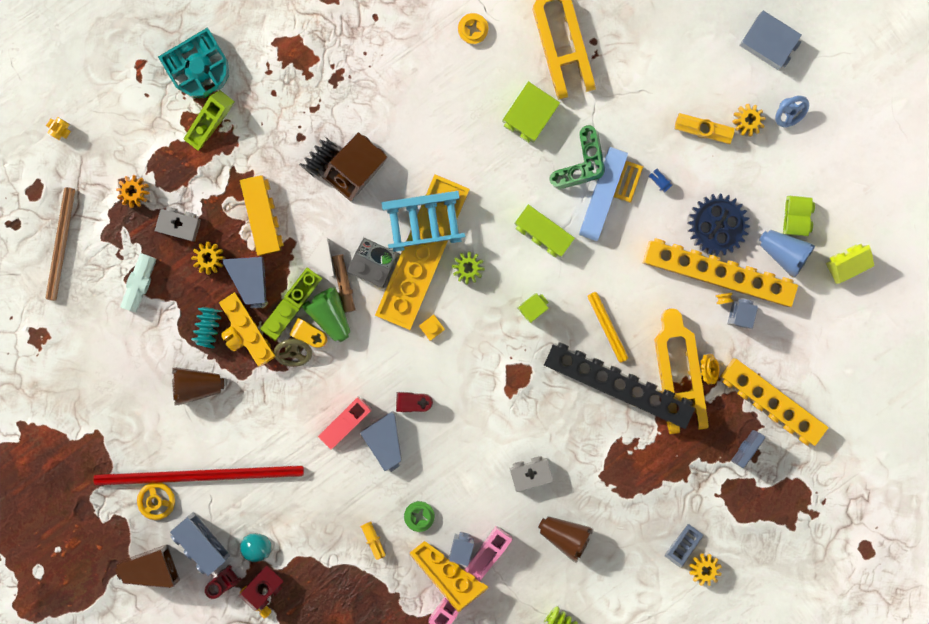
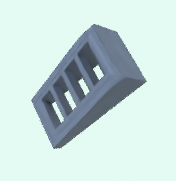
M687 524L664 556L678 567L683 566L704 535L690 524ZM687 532L693 535L696 539L693 540L689 536H687ZM683 538L691 544L690 547L682 541ZM678 545L684 548L686 552L684 553L682 550H680L678 548ZM674 551L681 556V559L673 554Z

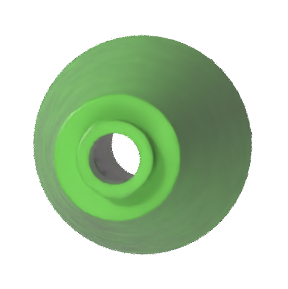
M335 287L333 289L328 288L315 295L312 303L308 300L303 304L302 308L334 341L342 342L349 337L350 328Z

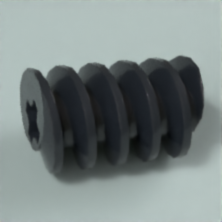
M325 137L327 141L319 140L322 147L314 146L316 153L309 152L312 157L311 159L304 158L307 163L306 165L303 163L299 164L313 177H321L319 170L325 171L324 164L329 165V158L333 159L335 157L334 152H340V149L327 137Z

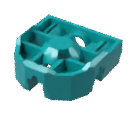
M208 27L158 56L175 87L192 98L208 97L212 92L223 88L229 78L228 60ZM195 47L198 53L190 55L185 60L182 54L189 52ZM219 52L223 59L213 64L210 57ZM205 66H209L208 74L204 72ZM185 73L188 79L178 85L175 78ZM211 78L215 86L206 91L202 82Z

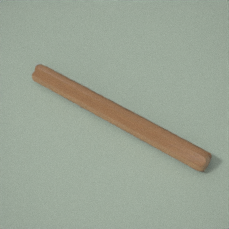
M65 187L63 192L45 297L47 300L55 301L58 295L75 196V189Z

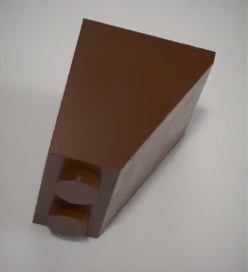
M358 132L330 161L322 178L352 202L382 167L387 156L382 149L375 147L366 136Z
M168 544L124 559L116 565L117 577L119 580H122L123 584L171 588L180 581Z

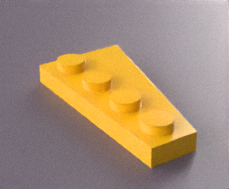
M426 541L410 552V556L458 613L488 589L487 585L479 582L470 573L465 572L458 564L450 562L444 554Z

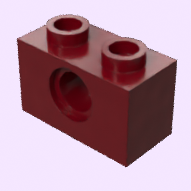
M265 566L238 596L254 611L258 609L263 610L269 603L267 599L271 594L275 596L283 588L280 586L283 580L268 566ZM259 585L266 586L267 593L265 595L258 593L257 588Z

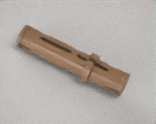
M344 255L332 256L339 287L338 294L341 297L344 313L355 311L356 308L352 296L353 289H351Z

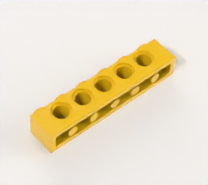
M736 358L731 360L720 375L724 379L722 381L723 384L730 389L732 387L736 388L739 391L737 394L743 399H751L754 402L753 406L761 412L763 410L769 413L768 417L776 423L778 421L785 425L783 428L792 435L794 432L799 435L800 438L798 440L806 446L809 444L816 446L829 428ZM741 375L746 377V383L743 386L738 384V378ZM756 387H760L762 390L759 397H755L753 394V390ZM775 398L777 401V405L775 408L771 409L769 407V401L770 399ZM786 410H791L792 417L789 420L784 418ZM803 421L807 423L805 431L799 429V425Z

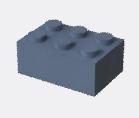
M194 512L170 531L172 534L171 539L185 549L183 551L184 554L198 564L196 567L203 575L209 576L231 556Z

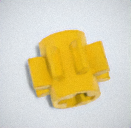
M57 117L56 120L50 118L46 124L49 128L47 133L59 141L62 137L67 139L71 133L68 129L70 124L60 117Z

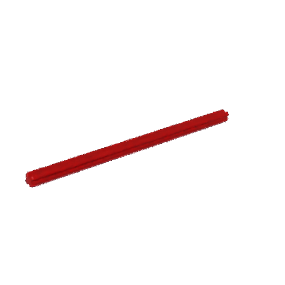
M280 466L95 475L93 480L94 485L98 486L298 477L304 475V467Z

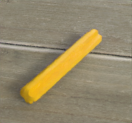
M593 292L589 294L588 299L620 363L626 361L628 355L598 293Z

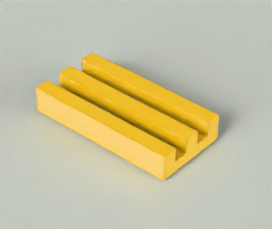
M629 161L625 162L613 196L614 198L631 203L643 166ZM627 166H631L623 191L620 195L618 194V192L623 181ZM634 168H637L638 170L630 194L628 197H625Z

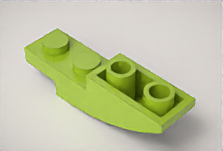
M306 267L260 330L276 341L311 296L322 278Z

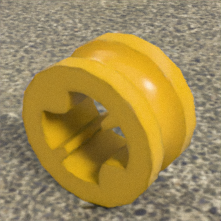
M733 292L715 295L718 298L716 303L734 302L731 298Z

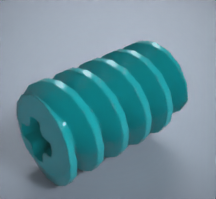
M209 307L198 308L203 313L196 316V318L201 320V322L195 323L199 330H193V333L198 335V337L191 340L196 345L215 348L210 342H216L217 340L212 335L218 334V331L213 328L220 326L215 320L221 319L217 312H222V310Z

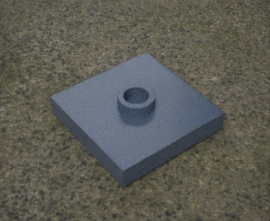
M752 430L747 439L740 445L738 452L731 461L741 468H745L765 440V436Z

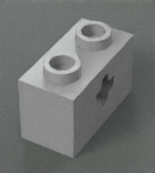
M167 207L166 210L160 209L155 231L195 242L201 220L196 218L197 214L185 212V215L178 213V209ZM180 219V222H182L183 224L182 226H178L177 228V225H175L174 223L175 221H179Z
M542 456L532 458V462L524 464V461L513 464L510 472L516 492L553 482L547 458L543 459ZM530 468L536 471L532 478L529 475H525Z

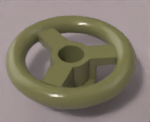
M288 339L276 345L274 355L276 356L275 359L282 365L297 367L306 364L311 359L312 349L304 341ZM283 347H285V352L279 353L280 350ZM301 347L306 350V356L300 353ZM284 358H297L298 361H288Z

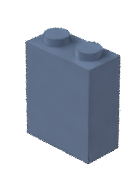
M763 10L759 13L739 46L779 70L782 66L786 67L791 60L789 55L792 50L796 51L801 44L799 39L802 34Z

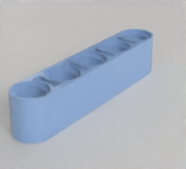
M609 147L604 160L605 173L597 180L579 232L580 236L598 241L628 156L627 152Z

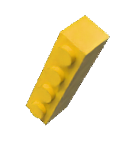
M263 175L240 180L257 255L262 256L282 251L281 246H284L282 235H278L277 232L279 221L272 209H275L273 198H269L268 190H271L269 180L265 179Z

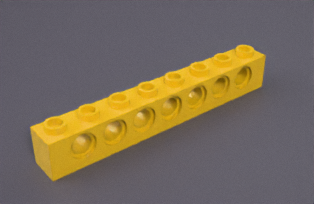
M657 238L654 241L648 242L642 262L644 264L782 306L792 307L798 285L793 284L794 280L783 277L780 280L775 278V274L769 272L760 274L757 273L756 268L746 266L744 269L738 267L739 263L729 260L727 263H724L717 256L709 255V258L704 257L700 251L691 249V252L683 250V246L673 244L671 247L665 245L666 241ZM663 250H667L670 253L668 261H664L661 258ZM681 256L688 258V264L685 267L679 263ZM700 261L705 262L707 265L704 272L698 270V263ZM718 267H722L725 270L722 278L716 274ZM737 272L743 275L741 283H737L734 279ZM755 278L761 280V286L758 289L753 286ZM774 283L778 284L780 288L777 294L771 291Z

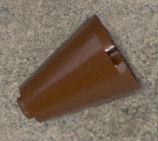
M179 367L172 368L174 379H172L174 406L220 394L221 389H224V378H220V374Z
M550 516L546 519L543 518L538 526L541 529L540 534L575 563L582 556L590 540L588 537L594 530L585 525Z

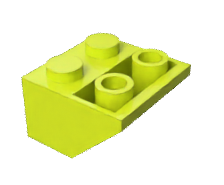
M856 244L847 248V253H838L830 257L831 261L827 262L826 265L836 284H840L875 266L870 245Z

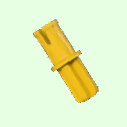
M372 521L360 526L368 541L366 544H369L375 559L379 560L385 557L386 553L379 540L380 536H377Z

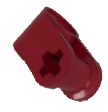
M396 392V412H426L433 405V399L428 394ZM423 397L429 402L425 408H422V404H419Z
M231 564L218 573L205 586L204 590L208 598H218L242 580L231 569ZM210 585H217L219 592L217 594L211 593L209 590Z

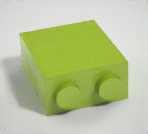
M528 81L502 122L505 123L504 127L509 131L513 132L515 130L520 133L519 137L527 143L530 141L534 143L560 102Z

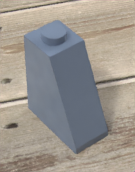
M264 257L223 259V263L245 304H251V308L262 307V303H267Z
M392 411L360 432L383 470L387 471L389 469L390 472L400 466L399 462L402 460L396 417Z

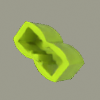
M786 197L783 234L809 236V233H812L813 221H811V213L813 214L815 211L813 198Z

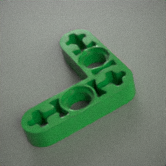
M586 125L580 130L584 163L556 170L550 175L549 181L556 189H564L593 181L604 175L605 167L599 134L593 126ZM589 131H591L592 133L590 134L592 142H590L589 139L586 137ZM596 148V154L588 156L589 149ZM592 162H595V165L598 167V169H596V173H593L592 171L594 170V164ZM580 170L582 172L580 178L573 179V173ZM561 176L563 179H560V183H557L558 177Z

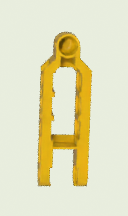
M536 0L532 11L558 100L568 97L560 67L577 62L580 76L584 79L586 92L596 90L572 0H558L563 5L564 19L568 23L570 40L573 41L575 47L574 53L557 57L544 11L545 3L553 0Z
M666 309L661 315L662 330L654 339L662 391L664 392L666 389L674 393L667 341L669 338L682 336L686 343L687 352H685V356L688 357L690 369L688 375L691 376L693 389L688 392L675 393L674 397L680 400L683 397L692 399L693 405L696 406L694 412L697 414L698 430L708 429V417L695 334L683 326L682 315L678 310ZM676 403L668 405L671 413L677 412ZM667 421L669 434L680 433V426Z

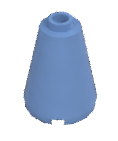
M774 230L765 231L759 239L762 242L760 246L793 278L801 271L815 248L811 243Z

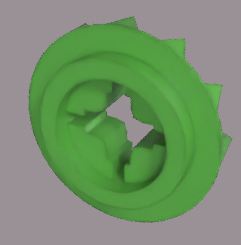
M422 501L411 503L404 513L406 525L416 532L428 530L435 518L432 507ZM423 509L422 516L427 520L420 519L416 524V516L412 513H419Z

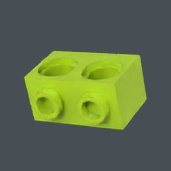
M535 293L518 306L517 309L531 323L549 309L547 307L549 302L542 294L538 295Z

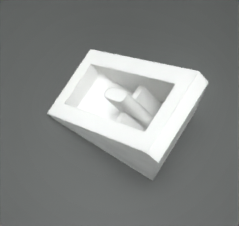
M328 238L322 239L308 262L330 277H333L335 272Z

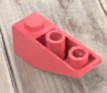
M358 396L318 437L332 450L372 409Z

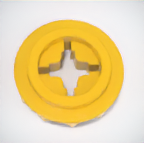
M470 13L460 20L458 33L466 43L477 44L486 38L488 23L483 16ZM476 21V28L481 32H474L470 36V29L466 26H473Z
M713 354L703 355L700 367L703 380L707 384H715L720 373L718 361Z

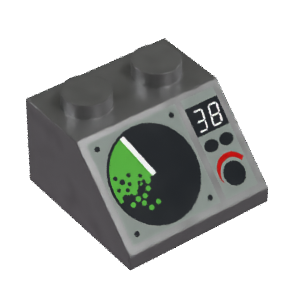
M363 238L347 272L383 288L399 253L393 252V250L367 238Z

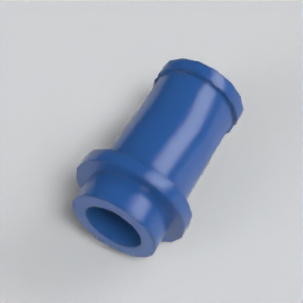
M658 168L653 171L658 178L653 173L648 176L657 184L660 191L664 193L673 186L671 180H668Z

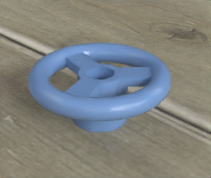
M804 96L784 99L776 112V123L781 127H790L800 122L809 110L808 99ZM802 110L801 113L793 119L797 112ZM782 113L787 116L785 122L781 120Z

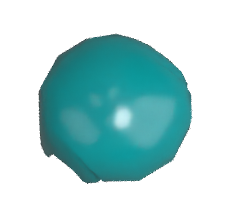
M258 533L249 534L240 543L241 555L248 561L260 562L269 556L271 542L266 535Z

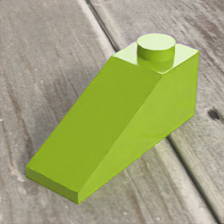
M221 90L212 94L183 139L199 151L226 117L235 101Z

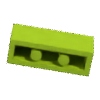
M529 204L514 223L517 226L515 229L523 235L529 234L532 237V242L538 246L544 245L547 247L546 252L555 258L557 255L562 257L575 239Z

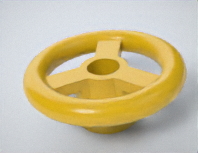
M149 483L138 493L137 506L141 514L146 518L161 520L169 516L173 511L175 496L167 485L163 483ZM155 488L163 489L168 494L169 501L163 500L157 495ZM149 490L151 496L147 498V507L144 508L143 496ZM153 498L158 500V505L153 504ZM161 506L168 507L166 511H164L161 514L155 515L150 513L152 510H157Z

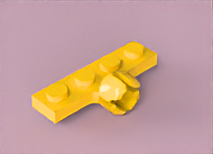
M234 292L219 302L231 322V326L221 334L229 349L236 351L246 346L259 367L276 357L237 293Z

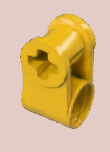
M297 318L289 333L290 336L304 341L315 348L323 347L327 343V336L323 331L300 318ZM320 334V339H322V342H317L315 344L316 340L314 339V336H318Z

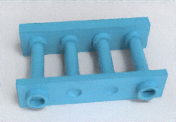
M453 191L382 202L383 211H387V214H390L394 244H388V248L393 249V252L404 251L406 246L450 240V243L462 242V238H465V233L459 234L454 205L456 200H459V192ZM444 202L447 205L451 235L440 237L435 207H437V203ZM420 205H425L428 208L432 238L420 239L416 212ZM400 208H406V211H409L413 241L401 242L397 216Z

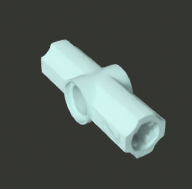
M140 253L134 271L130 273L127 280V290L123 297L121 308L137 313L143 294L149 288L150 276L156 263V258Z

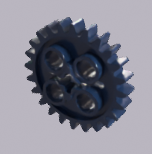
M721 193L717 199L714 194L711 195L710 200L704 197V204L698 201L697 205L699 208L692 207L695 214L688 215L693 219L687 222L688 225L692 226L687 231L694 234L690 237V240H697L694 244L695 246L702 245L700 251L707 248L708 255L713 250L715 256H718L720 251L723 255H726V249L733 253V246L739 249L740 245L738 242H745L742 236L749 235V233L744 231L745 228L750 227V225L745 224V221H748L750 218L743 216L747 210H740L743 204L736 205V198L729 201L730 195H727L725 199H723ZM714 206L720 209L718 217L713 216L711 213ZM728 210L727 216L722 220L720 224L722 228L716 229L715 233L713 234V237L709 239V235L717 226L715 222L720 221L725 211ZM729 217H733L736 220L734 227L728 225L727 220ZM703 222L708 223L710 226L707 233L701 230ZM719 233H723L725 235L726 240L724 243H719L717 241V235Z

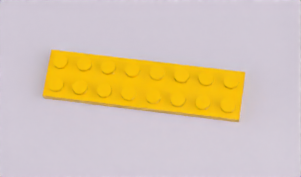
M434 174L426 195L458 191L459 200H456V204H454L456 218L458 219L470 189ZM444 202L437 203L435 209L440 237L451 235L447 205ZM421 205L417 214L420 239L432 238L428 208L425 205ZM410 231L406 242L413 241L412 231ZM448 240L404 247L405 250L401 252L375 316L411 330Z

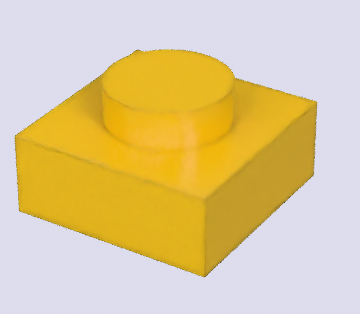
M432 315L419 325L429 341L445 330L435 315Z

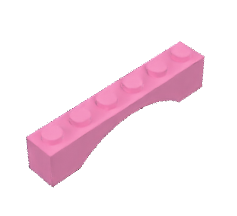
M495 526L464 571L473 575L480 582L511 543L512 537L498 526ZM444 597L429 617V623L452 624L459 613Z

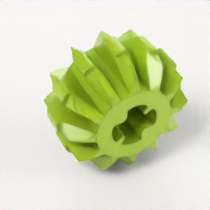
M470 251L467 254L468 258H465V255L460 253L463 260L454 259L459 265H452V268H459V271L454 272L453 275L461 274L458 279L459 282L462 281L463 277H466L465 284H469V277H471L473 283H475L474 275L479 278L482 277L477 271L485 270L484 267H478L479 264L483 263V260L476 262L475 260L479 255L475 254L472 259ZM468 262L473 264L472 269L474 270L471 273L470 271L468 273L464 272L465 268L463 265L465 263L467 265Z

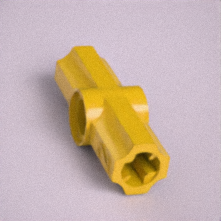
M678 113L674 129L697 135L700 138H708L731 144L735 128L712 122L709 119H700ZM701 124L708 126L709 131L707 134L701 132Z

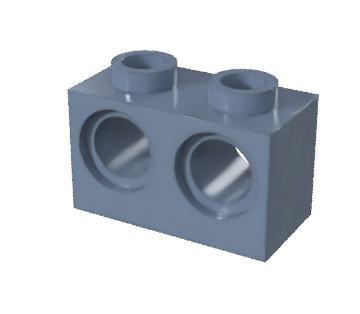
M739 299L732 302L727 324L753 329L758 306L753 305L754 301Z
M465 532L455 533L449 554L450 562L468 566L474 546V538H471L470 534Z

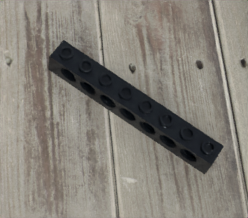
M559 342L558 345H552L544 366L684 429L687 428L696 407L692 405L693 401L684 397L680 400L674 397L675 393L666 389L664 392L657 389L658 386L651 382L642 383L639 381L640 378L633 374L624 375L621 373L622 370L615 366H611V368L604 366L602 360L586 358L587 354L584 352L568 350L569 346ZM565 355H569L572 358L570 366L565 365L562 361ZM582 363H587L590 366L589 373L581 372L580 365ZM599 371L607 373L608 379L606 381L598 379ZM617 379L625 381L626 386L624 389H618L615 386ZM633 388H642L643 396H634ZM651 396H660L661 403L659 405L652 404L650 401ZM676 403L679 406V411L671 413L668 405Z

